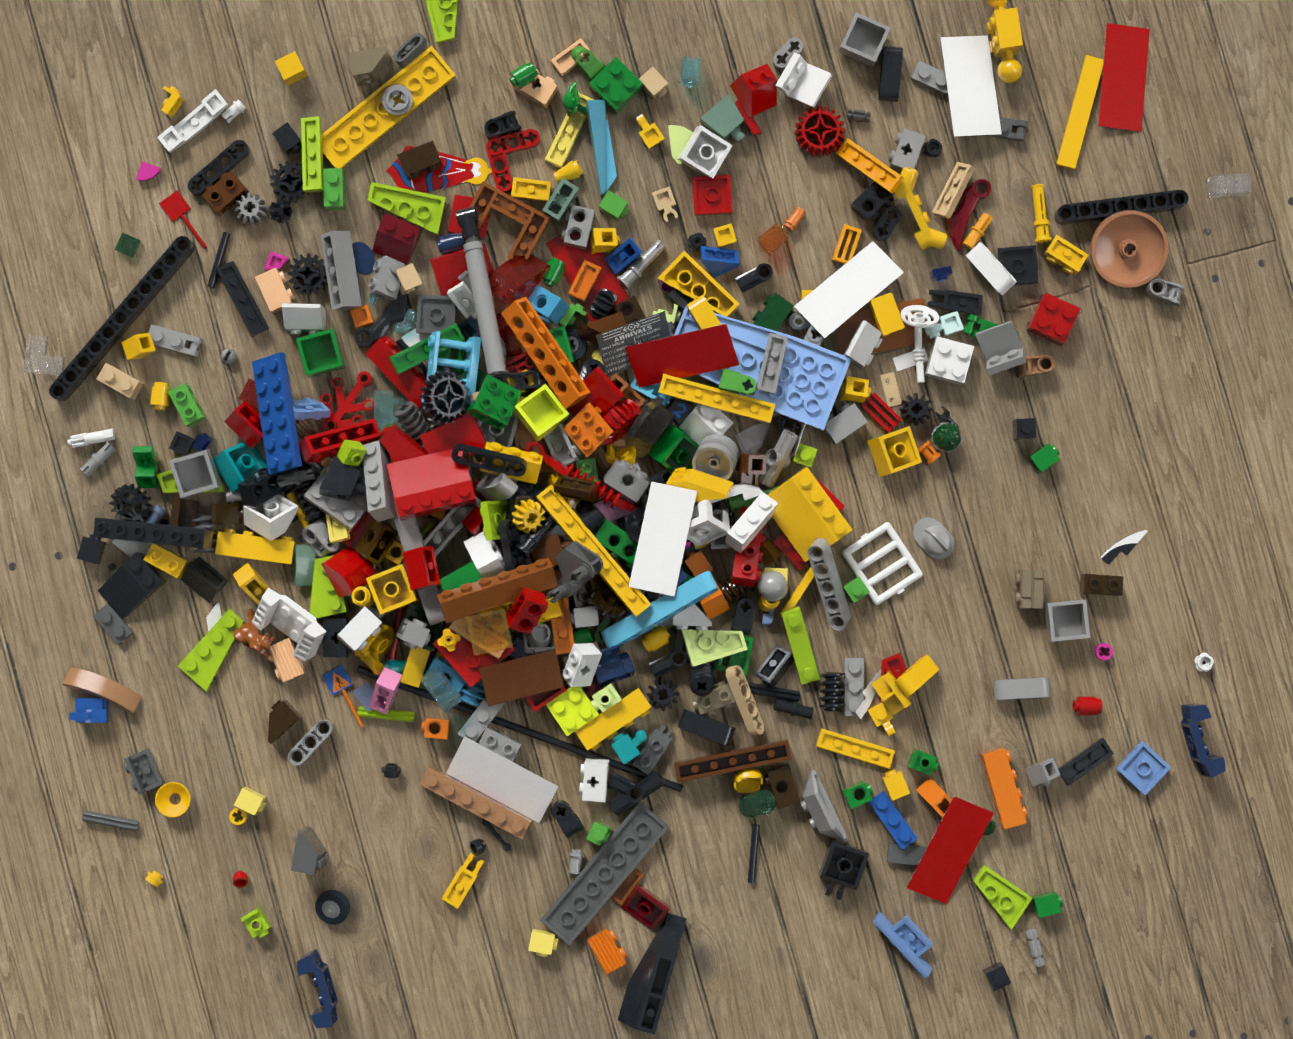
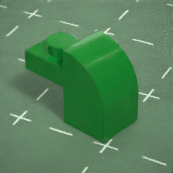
M134 446L132 454L136 463L135 480L137 486H141V488H158L159 460L157 452H154L152 446Z

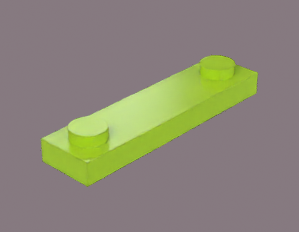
M320 116L301 118L303 191L305 193L324 191L322 119Z
M800 607L782 611V619L801 684L820 680Z

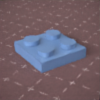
M1140 741L1115 769L1143 795H1146L1171 767L1144 741Z

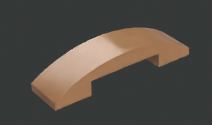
M71 668L62 683L63 686L78 692L83 690L116 704L117 708L134 714L142 699L141 695L118 682L78 668Z

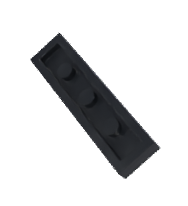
M234 261L216 268V272L250 336L254 337L268 330L269 327Z

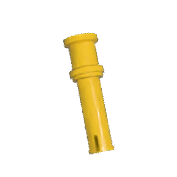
M1044 184L1031 186L1035 221L1033 223L1036 231L1035 243L1052 241V237L1049 234L1050 221L1046 215Z

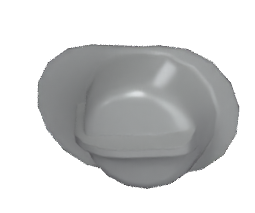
M927 517L917 521L913 529L914 539L925 552L936 559H943L949 556L954 549V538L950 532L934 518Z

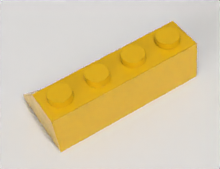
M685 251L658 277L659 280L694 300L703 295L712 310L720 315L729 317L739 307V303Z

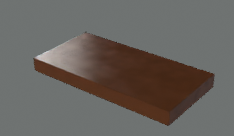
M555 649L479 668L488 706L564 687Z

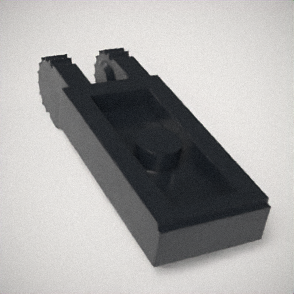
M929 290V295L943 297V303L928 301V307L969 314H981L983 295L950 290Z

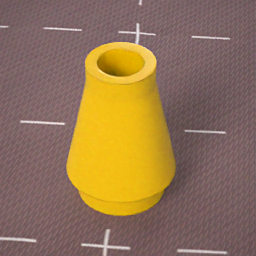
M571 160L553 174L557 183H560L562 178L567 181L580 178L583 171L577 160L574 162Z

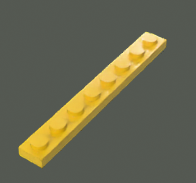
M552 485L536 496L539 503L572 542H579L601 557L603 568L599 575L635 618L651 605L639 589L629 587L630 578L561 495L554 492Z

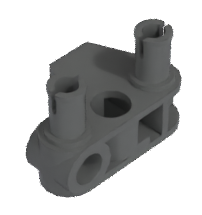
M577 541L564 548L555 557L563 577L557 581L558 587L547 593V599L553 596L554 598L550 602L556 603L560 598H570L602 570L603 561L601 557Z

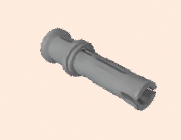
M658 239L635 264H630L628 269L616 278L618 282L629 290L631 288L630 285L637 278L642 277V271L666 249L664 243L661 244V241Z

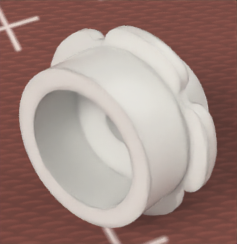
M1201 653L1199 656H1196L1194 663L1197 670L1207 672L1211 670L1214 661L1209 654Z

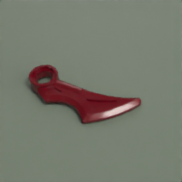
M979 179L973 185L966 188L963 192L961 206L952 214L950 219L946 218L948 233L958 251H961L967 223L980 199L988 197L991 192V184L985 179ZM984 184L987 187L986 193L979 194L976 191L977 185Z

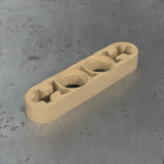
M739 665L728 667L726 669V678L751 736L763 734L765 729L764 722L742 668Z

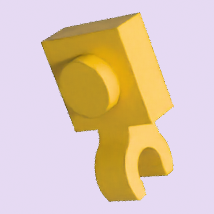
M643 114L636 118V122L642 129L638 134L648 150L665 140L655 122L649 125Z
M884 702L867 710L876 727L882 725L888 736L896 733L889 722L894 717Z

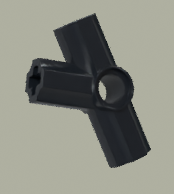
M672 629L670 653L648 663L655 678L690 662L681 633L682 629ZM676 653H680L683 656V661L680 664H676L673 661V656Z
M656 770L638 783H635L615 772L607 788L620 795L608 802L610 808L619 816L664 786V779ZM634 788L641 791L640 798L634 797Z

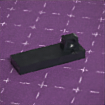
M1100 738L1058 768L1060 776L1067 786L1071 785L1114 753L1105 739Z

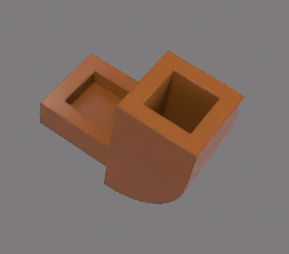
M616 373L610 378L624 394L617 403L631 399L640 406V409L648 403Z

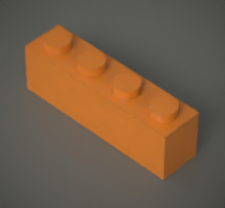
M1001 747L980 753L1001 828L1005 830L1026 824L1025 818H1028L1025 806L1022 807L1020 799H1023L1020 788H1016L1015 781L1017 776L1015 770H1011L1009 762H1012L1010 752Z

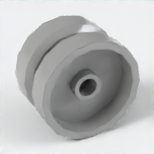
M722 434L706 436L700 442L692 459L693 469L728 480L739 459V449L733 440Z

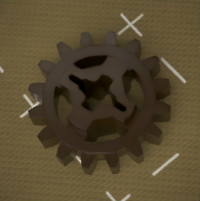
M604 579L601 582L598 581L590 590V598L594 599L591 603L597 605L596 610H601L602 615L607 613L609 618L614 615L617 619L619 616H624L628 608Z

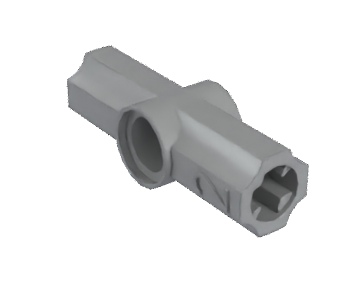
M784 429L775 448L767 451L766 474H761L759 477L761 484L773 488L782 468L789 466L791 462L790 452L798 438L795 433Z

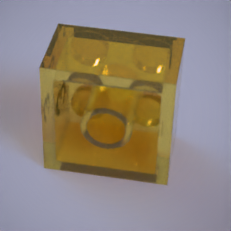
M505 609L466 617L474 656L513 647Z

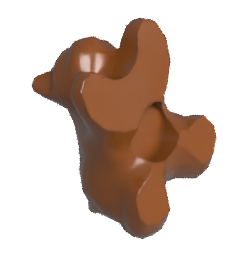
M250 608L247 613L248 622L236 629L233 636L236 640L243 643L245 647L253 649L260 655L268 658L269 654L266 650L270 648L274 637H269V633L261 635L260 630L252 623L254 615L252 608Z

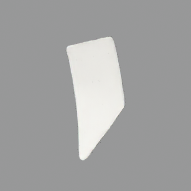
M216 603L206 617L208 632L222 617L219 603Z

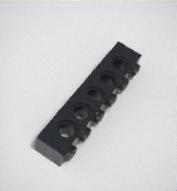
M95 518L93 537L212 549L214 529Z

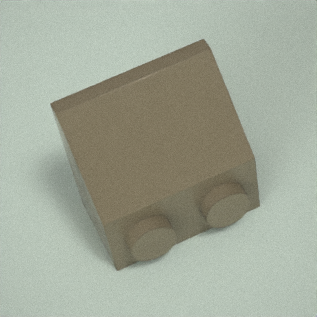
M387 46L349 53L352 76L357 85L360 84L361 86H369L372 82H376L392 60Z

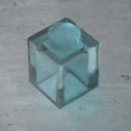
M683 56L679 83H682L685 87L698 86L702 59Z

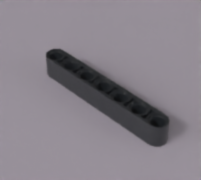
M1172 190L1065 204L1055 212L1054 218L1061 225L1104 220L1112 214L1120 212L1117 208L1118 203H1122L1125 206V211L1135 210L1146 214L1174 211L1185 206L1189 197L1184 190ZM1174 196H1179L1182 203L1177 204L1174 201ZM1156 198H1159V199L1162 200V202H1163V206H1162V207L1156 205V203H1155V199H1156ZM1136 201L1143 202L1144 209L1138 208ZM1098 206H1104L1106 214L1100 213ZM1079 209H1086L1088 215L1082 216L1079 212ZM1062 210L1067 211L1069 214L1068 219L1061 217L1060 212Z

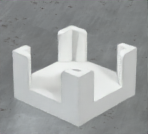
M708 500L699 502V517L691 520L687 540L701 546L727 535V532L730 530L728 512L721 511L720 520L713 517L711 502Z

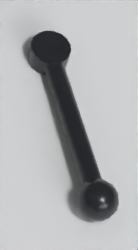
M483 819L482 824L487 826L502 843L503 849L509 851L511 845L502 839L490 825L489 821Z

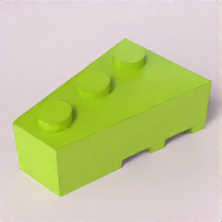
M332 556L315 559L310 614L316 619L350 612L346 596L338 597L321 565Z

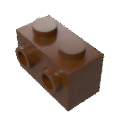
M232 171L221 175L220 181L215 185L208 186L202 195L220 216L230 209L236 201H239L241 195L245 196L249 192Z

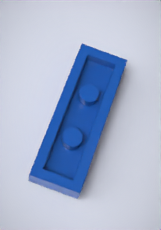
M882 791L868 802L901 850L918 839L885 791Z

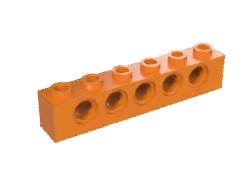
M527 297L515 300L501 313L565 409L576 405L590 393V390Z

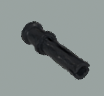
M550 515L541 523L542 527L538 526L536 532L527 534L525 536L526 539L515 547V551L523 559L527 560L530 557V553L535 548L540 547L543 538L557 524Z

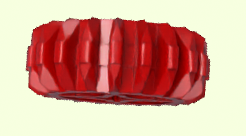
M817 106V111L810 107V114L804 111V117H798L800 123L795 124V127L799 129L794 131V135L799 136L796 138V142H802L799 146L800 149H803L805 146L807 147L805 150L806 154L810 150L813 151L812 157H815L816 152H819L820 158L823 157V152L830 156V149L834 153L837 152L836 146H842L839 140L845 139L842 133L846 132V128H841L844 125V121L838 122L841 115L838 114L834 117L835 110L832 109L829 113L827 112V106H825L824 111H821V106ZM816 118V125L805 129V125L810 120ZM823 118L830 121L834 128H832V126L825 125L823 122ZM819 124H820V128L822 129V131L824 130V132H823V134H822V136H821V139H820V135H818V133H816V132H817V129H818V127H819ZM835 134L833 141L824 145V138ZM806 135L815 138L817 145L811 143Z
M631 399L623 400L604 415L603 419L614 431L603 442L605 445L618 442L640 420L642 410L636 402Z

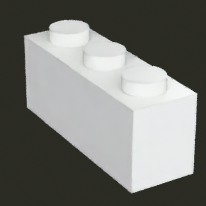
M762 492L727 532L725 543L741 554L775 514L778 503Z

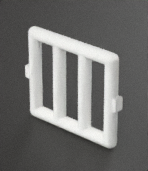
M889 522L884 523L869 534L865 533L860 537V540L842 551L843 557L856 577L859 576L870 591L868 595L875 605L881 604L896 593H902L905 591V587L923 576L917 563ZM884 532H887L892 542L857 564L851 554ZM898 548L903 556L901 559L872 578H866L862 572L864 568L893 549ZM908 564L913 574L878 596L872 586Z

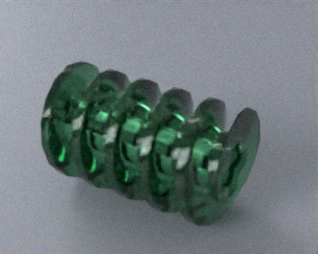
M768 790L746 794L740 798L739 810L743 816L748 818L770 814L775 808V797Z

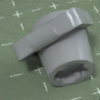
M538 624L530 634H523V647L526 654H536L555 649L554 636L551 634L550 628L545 624Z

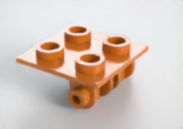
M590 402L563 428L587 458L614 432L601 417V409L599 407L594 408Z

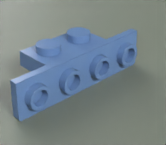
M878 912L873 920L876 928L887 936L889 942L899 949L902 956L911 962L919 974L927 978L932 971V967L921 954L931 948L933 943L907 915L892 925L881 912Z

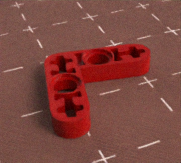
M528 129L492 138L487 142L486 150L497 189L504 193L512 190L513 182L506 155L538 146L540 143L538 131ZM529 134H532L533 137L537 136L533 143L530 140L524 141L525 145L522 146L520 136H523V140L528 139ZM511 138H515L519 144L517 147L511 148L508 146V141ZM505 140L507 150H503V147L497 148V152L489 149L493 143L500 146L502 145L501 141ZM497 161H502L505 164V168L497 171L494 168V164ZM508 173V175H504V178L510 184H507V188L503 189V186H499L502 183L501 177H496V175Z

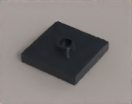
M1036 245L997 248L998 261L1017 281L1013 286L1038 284Z

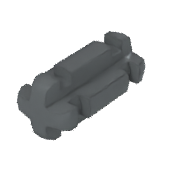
M852 109L848 110V120L851 118L853 121H866V123L870 121V112L865 113V111L856 109L854 111Z

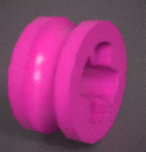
M1101 643L1096 646L1095 655L1100 660H1108L1113 655V649L1109 644ZM1101 647L1108 648L1107 656L1099 655Z

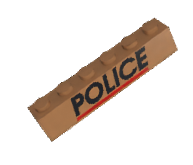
M432 766L428 767L419 785L520 839L523 838L532 821L528 817Z

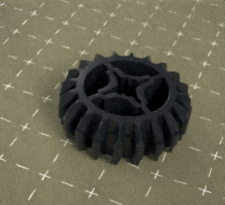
M439 371L435 372V376H428L429 380L423 382L426 387L420 388L424 392V395L419 396L421 399H424V402L420 405L426 406L423 412L429 413L428 418H435L436 422L442 421V423L455 422L456 419L462 418L461 413L465 414L467 412L464 407L470 406L466 402L467 399L471 398L466 393L470 389L464 387L467 382L461 381L462 376H456L455 372L442 371L441 373ZM440 384L437 393L434 394L436 387ZM444 395H446V396L451 397V398H446V399H444V398H440L439 396H444ZM456 400V403L452 408V403Z

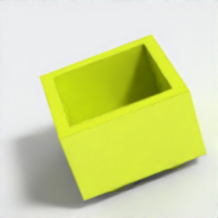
M546 384L515 405L514 413L537 442L559 426L558 424L567 421L569 417L567 410Z
M570 687L546 704L566 736H569L600 714L596 711L582 687Z

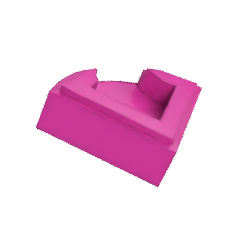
M142 161L136 180H150L160 173L161 168Z
M270 251L264 269L269 271L277 268L279 270L287 264L289 258Z

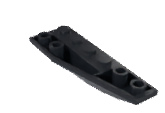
M671 913L667 914L627 984L618 1021L634 1029L655 1035L687 918Z

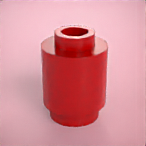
M1077 696L1076 700H1073V712H1076L1077 716H1096L1102 713L1101 698L1096 696Z

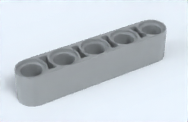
M817 538L808 549V557L829 625L833 630L841 631L848 624L851 613L830 544L824 538Z

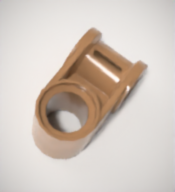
M1049 355L1026 356V364L1019 365L1020 373L1018 377L1047 374L1054 368L1055 361ZM1041 360H1047L1049 362V369H1043L1041 367Z

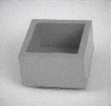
M856 12L840 46L839 53L873 68L891 27Z
M210 448L169 461L180 498L221 486Z
M1086 599L1044 603L1048 642L1090 638Z

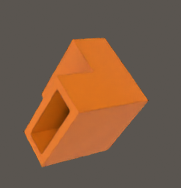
M720 588L715 593L699 601L709 620L730 609Z

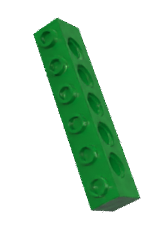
M604 520L596 527L592 534L603 547L605 546L610 549V555L616 559L623 558L626 560L624 564L633 569L638 544L632 541L625 531L609 520ZM612 535H616L618 538L614 545L609 544V538ZM632 546L633 553L628 556L625 555V548ZM687 574L688 578L684 580L680 585L691 580L692 577Z

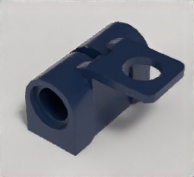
M619 645L601 650L602 656L593 677L597 688L633 677L635 669L627 652L618 654Z

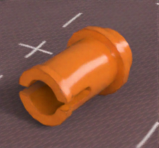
M796 207L788 220L784 221V227L791 232L797 230V225L806 215V212L800 207Z

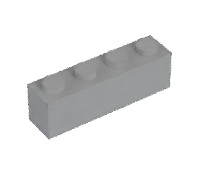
M330 231L320 235L332 310H352L361 307V296L350 231Z
M379 440L365 444L363 446L367 452L363 457L367 507L371 516L377 522L396 517L394 495L386 465L390 463V455Z

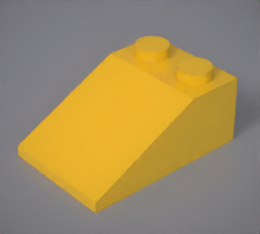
M685 467L675 469L666 482V485L697 491L695 502L728 498L734 487V483L695 469H686Z

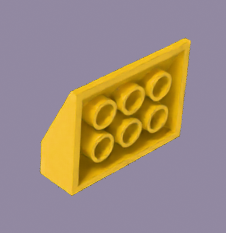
M807 466L767 494L778 503L772 518L805 562L809 560L808 549L817 538L826 539L831 546L853 530Z

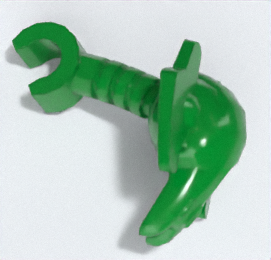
M574 82L568 87L563 98V106L567 110V116L570 117L571 113L577 114V111L588 116L587 108L580 105L579 94L576 89L577 82Z

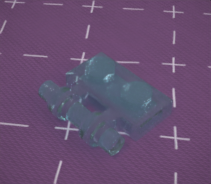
M374 390V418L379 429H384L387 423L392 425L394 422H398L399 417L396 418L394 416V405L401 406L409 402L401 391L400 398H394V391Z

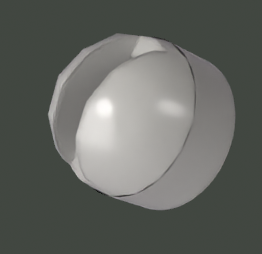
M225 349L221 353V359L226 364H233L237 360V354L232 349ZM230 351L231 354L229 355V357H228V359H227V361H226L225 358H226L228 352Z

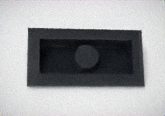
M776 645L757 670L755 676L769 687L774 688L794 662L793 654Z

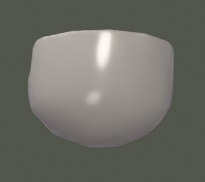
M768 571L763 573L759 581H757L758 591L767 601H778L787 594L788 585L785 577L780 572Z

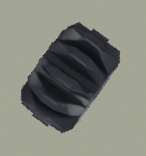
M601 289L590 306L589 315L596 320L609 316L618 300L617 295L609 289Z
M914 393L913 399L910 395H907L908 402L905 400L901 401V404L906 407L899 408V411L905 412L901 418L903 419L907 416L906 423L909 424L913 420L914 426L918 425V420L921 424H924V418L929 419L931 417L926 413L932 411L931 407H926V405L931 403L930 400L924 403L925 395L918 399V393ZM917 405V408H920L917 414H914L915 411H911V408Z
M661 678V685L658 684L657 680H654L656 688L650 685L648 687L654 691L653 693H647L648 697L654 696L653 699L648 701L649 704L656 701L654 709H657L659 704H662V711H665L664 704H667L668 708L672 709L670 701L678 702L672 698V696H679V692L672 693L677 688V685L670 688L672 680H669L667 685H664V678ZM662 689L667 690V699H659L658 691H662Z

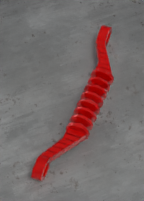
M532 441L526 446V452H530L531 446H538L540 448L539 455L543 456L542 460L560 474L594 481V476L587 479V472L581 476L580 468L574 472L573 464L568 467L549 455L541 442ZM601 480L597 481L598 501L604 497L603 504L611 501L610 508L613 509L614 506H617L629 512L640 508V506L620 497L621 492L614 495V488L607 491L608 484L600 487Z

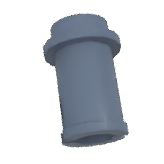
M158 504L155 507L153 506V511L145 522L157 523L163 516H166L165 512L167 510Z

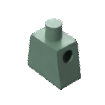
M726 95L700 119V122L707 129L723 140L731 136L739 143L746 136L740 129L744 124V118L729 95Z

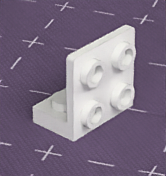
M794 52L776 87L783 95L810 107H815L832 74L808 64L800 54Z

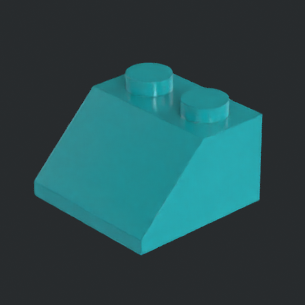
M245 442L223 450L213 459L232 493L239 490L237 484L244 481L245 477L258 473L259 469L267 467V463L258 448L255 446L251 449Z

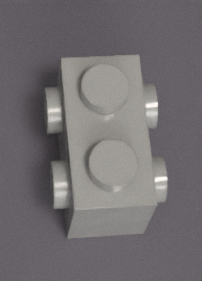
M403 618L396 636L402 639V643L406 646L416 649L417 646L423 648V645H427L431 634H429L430 630L426 628L427 624L415 618L412 621Z

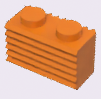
M608 927L587 939L606 975L625 965V958L628 957L624 948L618 947L616 943L618 938L613 930L609 931Z

